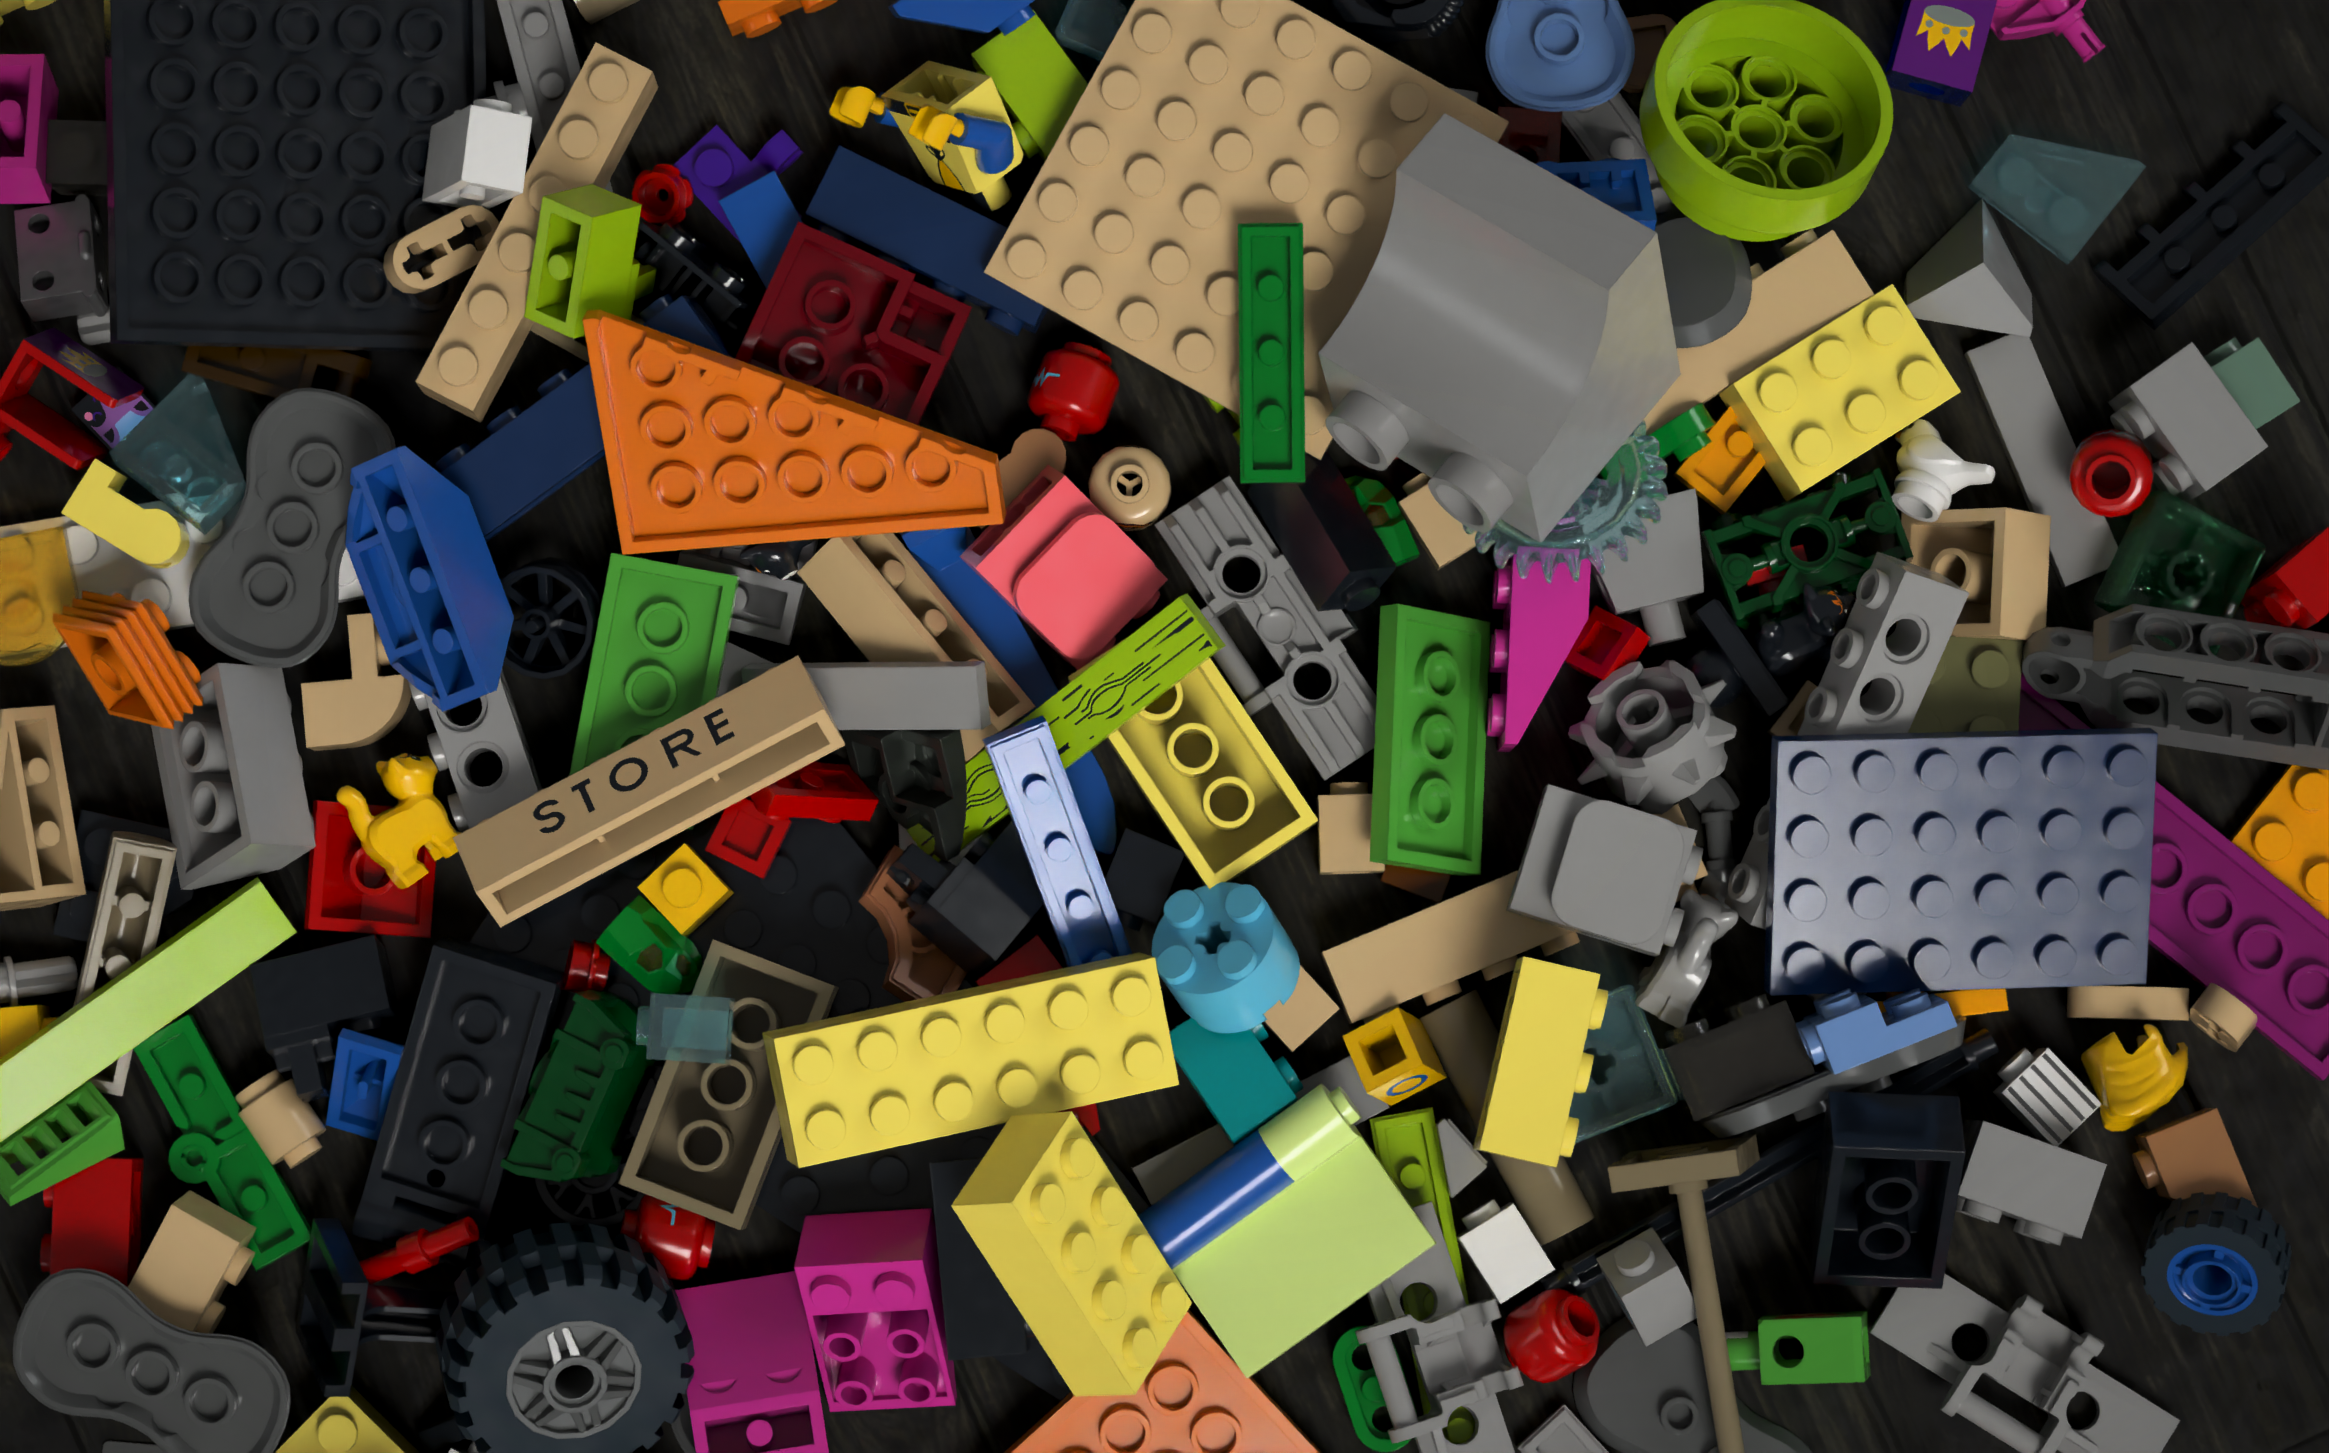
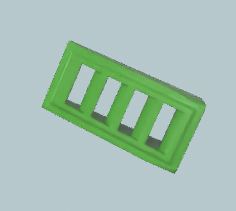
M87 1081L0 1143V1194L10 1206L125 1149L120 1118L91 1081ZM68 1136L69 1139L62 1143L61 1139ZM41 1149L47 1153L42 1159L35 1153ZM17 1161H20L26 1169L19 1176L10 1166Z

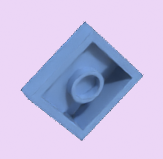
M1847 988L1813 1001L1816 1012L1804 1016V1020L1793 1024L1807 1060L1811 1059L1814 1065L1821 1063L1822 1066L1834 1075L1957 1027L1948 1001L1934 994L1921 993L1919 988L1900 993L1885 1000L1883 1004L1886 1012L1881 1013L1877 1001L1863 993L1859 995L1856 992L1851 993L1850 989Z

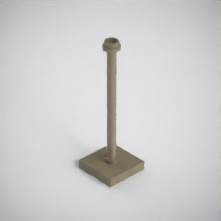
M1756 1134L1629 1152L1622 1157L1623 1159L1608 1167L1612 1193L1668 1185L1669 1194L1677 1195L1719 1453H1745L1702 1190L1708 1188L1707 1180L1740 1176L1760 1160Z

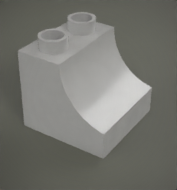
M1446 113L1442 115L1396 169V187L1392 212L1375 263L1354 304L1334 334L1318 353L1333 406V411L1326 418V427L1333 439L1350 456L1365 466L1379 471L1387 469L1392 461L1398 457L1431 477L1428 481L1431 494L1441 507L1460 523L1475 531L1489 532L1498 520L1501 519L1542 543L1681 375L1657 232Z

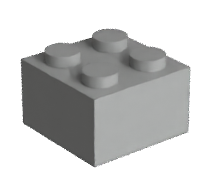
M2193 342L2108 402L2115 411L2110 416L2114 428L2131 433L2140 439L2150 452L2154 468L2153 482L2157 488L2169 499L2176 495L2182 505L2209 490L2268 447Z
M1965 1120L1963 1134L1966 1153L1956 1211L1999 1224L2001 1215L2016 1219L2014 1232L2048 1244L2052 1243L2060 1246L2063 1236L2082 1239L2107 1164L1986 1121Z

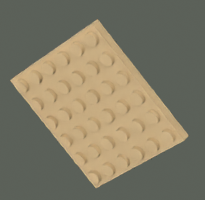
M1135 0L984 273L1240 416L1238 224L1303 223L1305 452L1321 461L1333 439L1325 423L1326 418L1333 411V406L1318 353L1334 334L1354 304L1375 263L1392 212L1396 187V169L1444 113L1497 143L1506 130L1509 121L1291 0Z

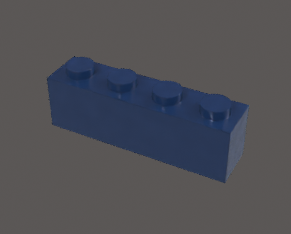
M839 145L805 213L809 223L817 227L816 230L849 245L853 244L880 259L916 274V276L930 282L929 288L962 303L967 300L987 310L984 320L1006 333L1018 336L1022 328L1034 334L1037 333L1048 308L984 273L1008 229L1007 227Z

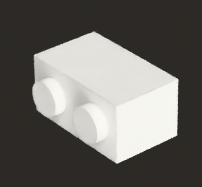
M476 99L473 105H469L462 110H455L451 116L432 125L422 201L457 208L467 205H478L489 210L522 194L532 117L512 113V105L504 101Z

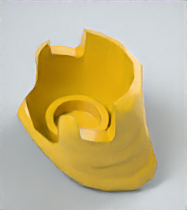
M2145 1024L2143 1027L2146 1036L2141 1035L2137 1037L2138 1049L2133 1054L2126 1053L2115 1032L2097 1041L2082 1054L2081 1060L2097 1098L2102 1103L2100 1113L2105 1129L2112 1132L2126 1131L2148 1119L2160 1107L2169 1103L2175 1093L2183 1086L2188 1068V1047L2184 1042L2176 1043L2177 1052L2171 1055L2164 1044L2159 1030L2153 1025Z

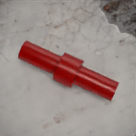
M469 1216L432 1232L420 1229L399 1238L396 1242V1247L359 1263L369 1284H375L403 1271L415 1274L437 1265L440 1256L479 1239V1230L475 1221Z

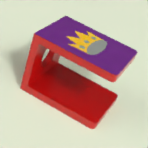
M55 327L24 338L0 379V420L73 469L80 470L89 466L95 458L99 461L104 459L109 449L102 442L29 395L28 391L43 365H46L110 408H116L139 398L144 387Z

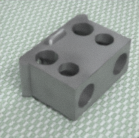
M80 194L75 198V201L15 210L21 303L32 321L37 322L93 312L98 317L104 316L109 309L101 218L90 199L86 195Z

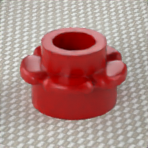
M665 163L657 164L653 170H644L636 178L632 191V201L642 204L640 216L646 221L661 223L662 225L667 221L672 225H676L685 218L686 208L693 203V188L688 179H683L680 176L681 172L677 167ZM661 189H665L668 192L669 196L666 201L661 200L659 197Z
M592 939L591 943L578 940L572 941L564 970L567 976L562 990L574 993L590 989L604 990L611 957L607 953L600 952V946L595 943L597 939Z

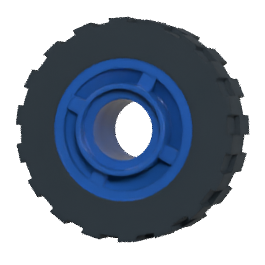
M2216 1192L2215 1194L2193 1193L2189 1198L2182 1200L2180 1197L2172 1201L2167 1210L2162 1209L2156 1216L2155 1223L2151 1226L2141 1265V1276L2145 1277L2143 1287L2146 1294H2150L2153 1298V1305L2160 1312L2164 1311L2171 1317V1321L2180 1326L2182 1324L2193 1328L2192 1331L2205 1334V1332L2217 1333V1336H2229L2230 1333L2234 1332L2243 1334L2252 1331V1328L2258 1324L2264 1325L2270 1320L2271 1313L2278 1311L2282 1303L2290 1270L2291 1246L2285 1240L2286 1232L2281 1224L2277 1225L2268 1211L2252 1205V1201L2240 1197V1199L2228 1196V1193Z

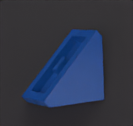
M342 1028L336 1050L326 1118L327 1126L378 1141L405 1045Z

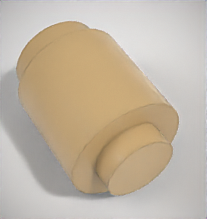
M277 1069L258 1079L235 1097L243 1109L238 1115L272 1165L285 1160L291 1169L323 1148L317 1137L326 1131L325 1126L308 1102L304 1103L297 1096L294 1080L289 1079L286 1081Z

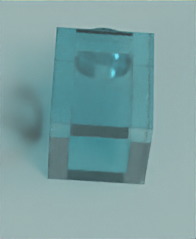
M651 993L650 1006H639L636 1044L647 1046L646 1059L730 1064L735 999Z

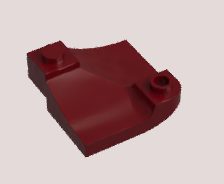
M798 221L735 359L919 425L966 326L972 307L914 281L916 275Z

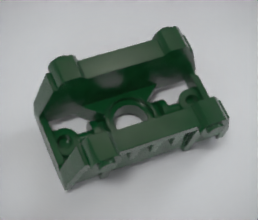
M1880 468L1854 478L1851 477L1850 473L1843 474L1842 471L1827 476L1825 478L1826 481L1821 483V490L1742 517L1740 512L1734 514L1733 511L1726 512L1715 517L1716 520L1711 523L1712 529L1701 532L1737 626L1745 630L1751 629L1754 635L1765 621L1775 620L1783 615L1803 609V585L1806 582L1812 586H1831L1839 590L1849 591L1852 594L1857 592L1861 577L1870 569L1876 556L1874 554L1864 558L1843 550L1856 544L1855 535L1868 531L1877 536L1893 534L1898 546L1880 553L1909 563L1912 562L1914 556ZM1877 489L1879 499L1867 508L1863 517L1849 521L1847 515L1844 514L1828 520L1834 509L1856 502ZM1803 527H1811L1821 532L1826 541L1824 556L1812 562L1802 561L1797 558L1790 546L1791 535L1794 531ZM1761 535L1774 539L1761 544L1762 554L1751 558L1740 553L1723 555L1720 553V549H1727ZM1767 567L1772 575L1788 569L1775 591L1739 603L1735 591L1743 587L1750 580L1754 571Z
M586 990L575 994L572 999L575 1001L572 1012L564 1030L561 1028L556 1029L550 1049L544 1054L532 1075L528 1089L529 1099L513 1127L519 1133L511 1145L509 1155L502 1158L501 1167L519 1176L558 1182L581 1177H599V1175H608L617 1171L623 1157L622 1150L619 1148L620 1142L654 1067L664 1064L671 1049L669 1041L661 1036L662 1032L628 1000L608 991Z

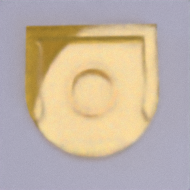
M63 526L0 538V665L20 667L38 663L50 657L65 643L52 622L53 613L62 614L63 605L72 607V599H79V592L67 529Z

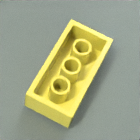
M1117 645L1068 676L1069 683ZM1211 658L1106 738L1180 850L1185 853L1186 859L1204 886L1207 885L1209 889L1218 883L1230 882L1318 822L1317 817Z
M1073 1112L1011 1115L951 1207L1075 1397L1136 1395L1191 1306L1192 1301Z

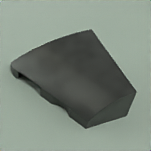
M842 730L851 769L879 799L878 802L888 809L892 818L906 830L918 823L934 836V854L939 859L948 861L958 856L963 841L967 804L966 766L960 730Z

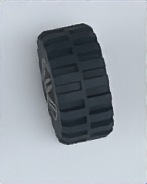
M569 1222L549 1224V1232L533 1235L531 1228L513 1234L514 1243L502 1249L496 1243L481 1253L479 1256L482 1265L476 1270L471 1266L465 1268L454 1282L457 1296L450 1294L445 1298L439 1314L442 1326L436 1332V1351L450 1408L454 1412L457 1426L464 1437L475 1442L477 1452L633 1453L641 1445L648 1450L664 1436L662 1423L666 1421L672 1424L676 1421L685 1405L681 1393H687V1388L694 1376L693 1366L685 1363L691 1361L695 1352L692 1336L673 1282L667 1278L664 1266L654 1254L643 1253L640 1243L625 1234H617L611 1240L607 1227L584 1224L583 1231H572Z

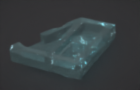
M2010 134L1968 188L2068 265L2146 166L2134 159Z
M188 374L109 452L117 467L204 535L243 498L245 493V478L204 379Z

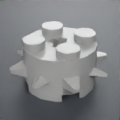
M1666 660L1661 666L1646 669L1643 668L1640 661L1631 662L1613 671L1604 681L1601 680L1590 691L1587 698L1591 707L1585 716V720L1570 726L1568 732L1571 739L1588 746L1594 757V760L1577 780L1583 785L1604 777L1611 792L1628 803V805H1638L1643 812L1649 814H1663L1667 812L1674 803L1696 793L1711 778L1719 776L1725 770L1728 756L1724 750V742L1735 738L1737 729L1734 725L1715 717L1710 704L1727 684L1721 679L1700 687L1694 673L1675 660Z

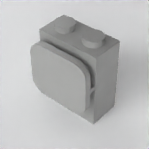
M1548 784L1542 792L1506 911L1653 957L1660 955L1663 944L1670 947L1674 946L1680 931L1684 910L1674 906L1681 883L1692 885L1699 869L1703 848L1693 845L1697 830L1621 804L1598 800Z

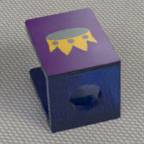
M1904 0L1884 73L1889 87L1961 107L1973 92L1997 0Z

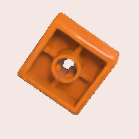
M83 590L82 599H72V607L63 605L62 614L53 613V624L110 715L174 729V720L183 722L184 713L193 714V705L203 706V696L196 686L201 681V675L188 656L181 651H175L165 635V632L170 628L168 619L153 601L144 599L141 602L127 600L117 592L108 596Z

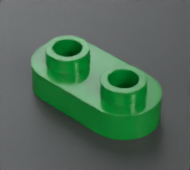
M1699 403L1609 461L1600 471V474L1611 491L1623 485L1627 493L1631 495L1661 475L1655 464L1674 453L1678 461L1681 462L1710 444L1712 441L1706 431L1716 423L1704 404Z
M1370 1325L1354 1326L1339 1336L1332 1352L1333 1367L1354 1430L1360 1441L1370 1449L1378 1452L1396 1451L1404 1447L1411 1439L1392 1444L1388 1430H1379L1373 1425L1372 1415L1374 1411L1379 1407L1386 1406L1374 1367L1359 1369L1352 1362L1353 1351L1360 1345H1366V1343H1358L1355 1331ZM1407 1384V1388H1408V1391H1409V1394H1410V1397H1411V1400H1412V1396H1411V1393H1410V1390H1409V1387H1408V1384Z

